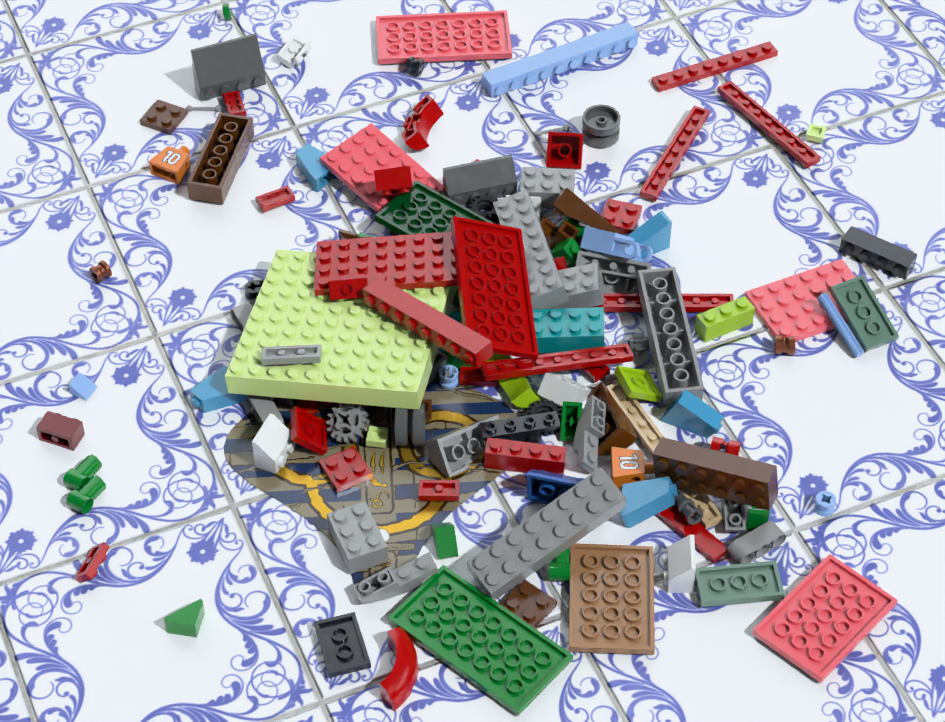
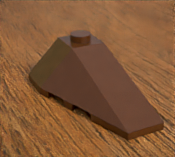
M568 188L561 190L551 205L554 208L553 212L560 217L563 215L587 226L623 235L621 231Z
M601 382L588 395H593L606 404L604 436L598 439V456L611 454V447L627 449L637 439L627 417L606 385Z

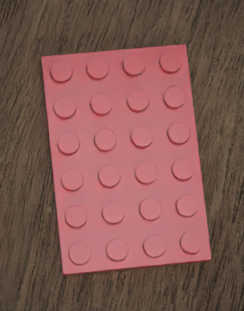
M372 123L320 157V163L377 213L396 198L399 193L392 194L390 197L377 196L374 170L410 166L412 183L417 180L433 190L443 193V185Z
M840 259L745 291V296L755 307V312L774 338L776 335H782L783 337L795 336V341L797 342L835 329L832 321L818 301L821 294H828L844 321L848 324L829 289L831 286L853 279L856 276L845 262Z
M829 554L753 629L752 635L822 683L897 605L898 600Z

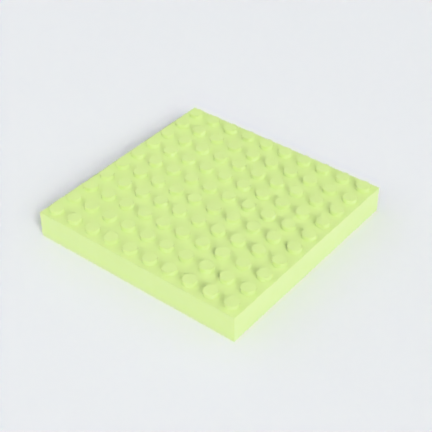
M277 249L225 374L228 393L419 410L439 347L429 340L423 339L417 333L408 330L405 326L396 323L386 315H382L374 308L367 306L364 302V297L330 300V295L315 296L316 252ZM458 286L403 289V291L449 316ZM322 345L321 363L271 366L262 365L261 362L263 347Z

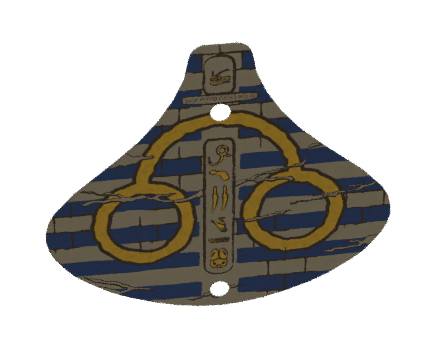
M435 379L426 387L423 399H432V419H426L425 441L494 415H498L500 420L520 417L503 402L473 388L458 384L453 389H444L440 386L439 379ZM273 399L284 420L285 426L291 431L290 410L292 407ZM317 401L319 414L312 415L328 421L331 420L328 413L333 414L332 408L338 409L339 406L322 408L321 401ZM365 405L366 409L364 411L368 413L366 419L369 421V424H365L364 427L368 430L369 426L389 428L386 448L366 446L368 430L361 432L363 434L362 438L356 437L357 442L350 439L349 444L344 441L340 443L337 439L331 437L332 433L327 431V428L330 426L326 424L327 453L321 456L295 443L294 451L287 456L284 467L280 468L277 474L255 467L252 441L261 427L252 412L248 413L230 431L224 444L226 461L235 472L251 485L310 521L327 536L336 548L337 546L328 529L327 513L366 501L378 528L384 529L389 533V539L386 541L388 562L352 573L354 585L388 567L394 570L416 559L422 547L432 535L430 525L442 523L455 509L506 471L484 468V450L480 454L481 456L469 465L468 469L447 478L430 461L425 445L414 446L412 444L411 434H409L407 446H396L392 407ZM345 419L347 424L350 426L351 424L349 423V421ZM355 446L372 471L373 478L337 493L320 468L319 460ZM419 480H459V501H419Z

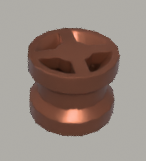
M103 260L98 262L97 266L89 268L90 275L97 283H101L105 277L109 278L112 276L109 265Z

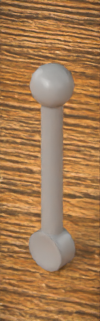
M191 105L186 106L188 112H191L192 110H215L216 112L222 111V107L220 105H217L215 107H192Z
M565 124L559 128L544 131L536 130L535 136L540 137L541 134H546L548 131H568L570 127Z

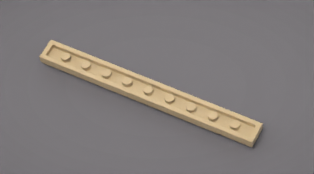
M619 381L606 386L632 425L635 434L653 457L652 454L661 437L664 436L637 399L629 398L625 394ZM677 487L686 498L692 499L695 506L703 511L704 516L700 523L705 529L723 522L724 517L707 494Z

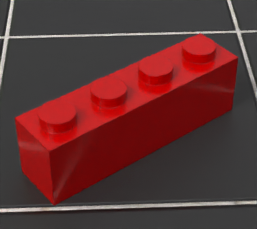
M487 437L484 468L528 473L531 469L564 474L567 447Z

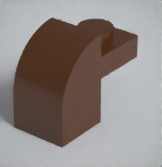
M545 217L540 223L551 250H553L558 242L571 237L575 239L580 231L566 220L560 227H557Z

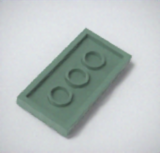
M863 275L830 287L829 291L865 352L898 340L899 335Z
M776 561L696 568L695 582L701 607L782 600L785 596Z

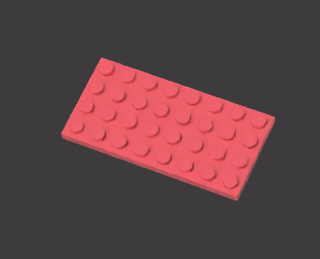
M507 10L376 16L378 64L407 63L410 56L415 57L417 60L424 59L425 62L512 58Z

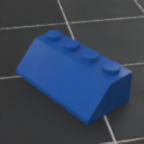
M531 469L527 474V500L549 504L584 478Z

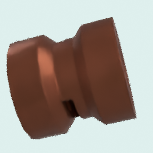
M776 335L774 353L794 355L795 336L783 337L782 335Z

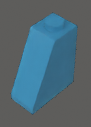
M306 143L296 152V165L313 190L318 193L336 176L320 163V157L326 153Z
M660 211L629 234L628 237L635 238L634 242L650 246L653 254L670 248L672 221L663 211ZM647 249L641 251L642 259L647 257Z
M224 365L189 390L190 403L195 409L198 408L203 413L247 401L244 394L228 393L225 379L228 367Z
M685 389L668 406L661 421L709 438L713 433L717 434L719 432L724 416Z
M669 476L622 485V494L626 497V507L621 510V518L627 528H631L675 505V496L678 494L676 484L672 483Z

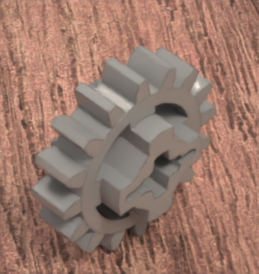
M338 403L339 408L333 407L334 413H328L331 420L326 421V424L330 426L327 428V431L332 433L331 437L337 439L340 443L344 441L349 444L350 439L357 442L356 437L362 438L363 434L361 432L368 430L364 427L365 424H369V421L366 419L368 413L364 411L361 405L348 403L343 405ZM345 419L349 421V423L351 424L350 426L347 424Z

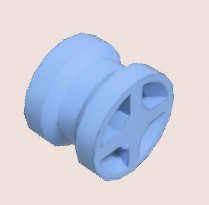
M453 365L441 367L439 370L440 386L444 389L455 388L458 385V369Z
M829 491L819 492L814 505L815 512L823 517L832 515L836 504L835 495Z

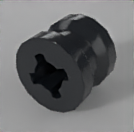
M410 56L407 61L406 72H414L420 76L424 70V59L417 60L415 57Z

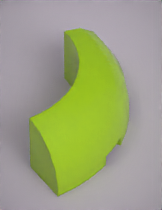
M493 353V356L486 362L512 359L510 355ZM526 376L498 380L511 403L517 407L528 408L529 405L532 406L534 401L538 404L540 397L533 387L530 388L531 385Z

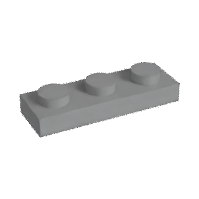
M322 345L263 347L261 362L262 365L271 366L321 363Z

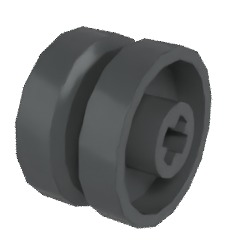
M603 104L587 108L583 112L582 117L584 141L596 148H606L614 145L619 140L621 116L619 111L614 107Z
M421 403L419 410L412 409L411 415L409 409L396 408L394 416L396 446H407L409 434H411L414 446H424L426 429L425 403Z

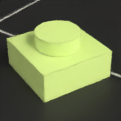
M810 123L805 140L822 143L827 127Z
M369 426L366 446L386 448L389 428Z

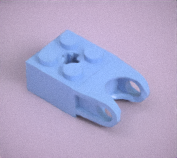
M585 226L580 248L587 249V252L605 255V257L612 256L646 263L653 256L652 248L648 245L634 242L635 238ZM647 249L648 255L642 259L641 251Z

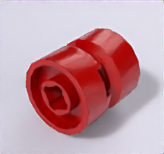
M713 436L710 449L716 451L726 449L725 453L739 456L741 442L734 440L725 442L724 438Z

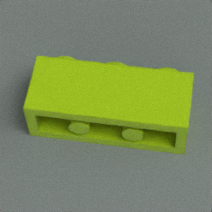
M746 296L715 307L696 316L695 331L704 342H708L753 324L755 307Z

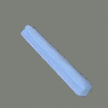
M827 293L821 294L818 301L855 358L862 356L864 350Z

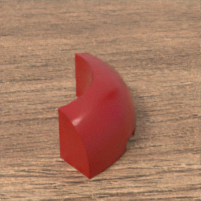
M428 94L413 108L414 113L408 116L403 124L402 138L411 149L423 150L429 147L427 142L428 134L438 119L444 115L435 100Z
M400 627L393 628L387 632L388 647L392 650L396 661L390 674L380 682L381 698L393 711L397 710L411 695L415 682H417L419 670L418 656L413 642L406 631Z

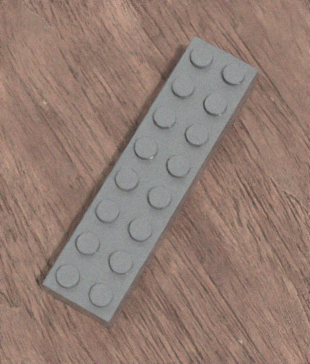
M527 189L493 202L501 225L522 230L532 309H550L568 302L567 293Z
M676 268L638 270L637 288L659 387L663 396V405L669 406L685 389L702 400L704 386Z
M600 467L467 561L468 570L485 593L493 600H496L626 507V497Z

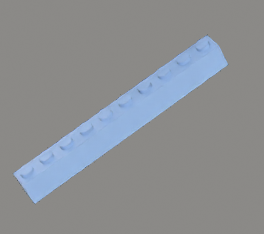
M629 22L611 27L482 73V87L491 98L636 47L638 45V32Z

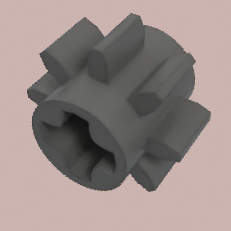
M643 333L632 334L633 338H628V345L631 351L634 352V356H645L644 351H649L648 337H643Z

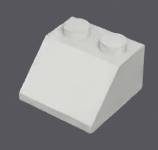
M546 373L537 394L542 396L543 401L544 399H547L548 403L554 401L562 410L563 401L583 403L592 392V389L560 373Z
M271 413L252 441L255 467L277 474L279 469L284 467L289 453H292L295 448V442L291 441V431Z
M688 535L668 546L667 555H663V567H667V572L663 573V584H667V593H693L696 571L694 535Z

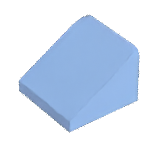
M80 372L69 383L70 394L86 401L98 388L97 385Z

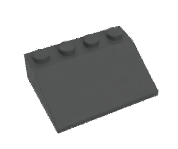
M256 33L190 50L195 90L201 101L220 97L223 93L243 91L266 85L265 71Z

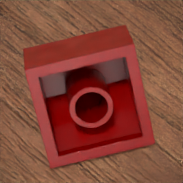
M548 131L546 167L581 169L584 134Z
M410 166L374 170L377 196L390 197L395 193L406 195L413 191Z

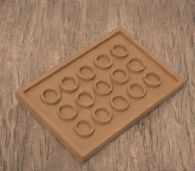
M575 543L570 547L569 652L654 655L653 546Z

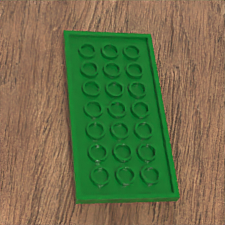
M442 565L438 569L439 572L429 577L388 616V622L396 628H403L412 640L519 716L571 663L573 655L455 572Z

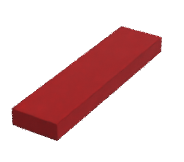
M676 504L656 514L683 538L688 535H694L695 548L712 563L717 562L728 553V547L701 524H689L685 515L679 513Z

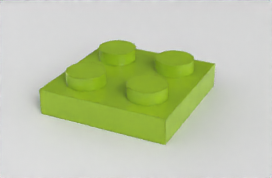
M617 366L614 370L618 381L629 398L660 402L663 396L649 371Z

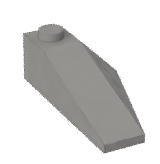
M494 415L424 441L430 461L447 478L464 472L474 460L481 456L480 454L486 448L487 440L482 439L479 424L481 422L500 420L499 416Z

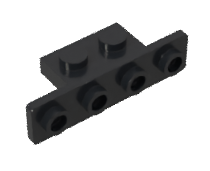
M553 411L481 422L479 427L483 440H487L488 437L541 444V431L560 429V421L557 412Z

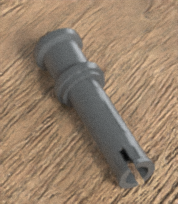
M677 488L678 494L675 496V504L678 507L679 513L685 515L689 524L695 525L699 523L704 516L703 511L697 508L694 501L686 498Z

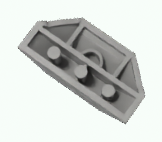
M578 251L576 266L598 262L603 275L604 293H635L638 290V270H648L652 266L651 263L612 256L605 257V255Z

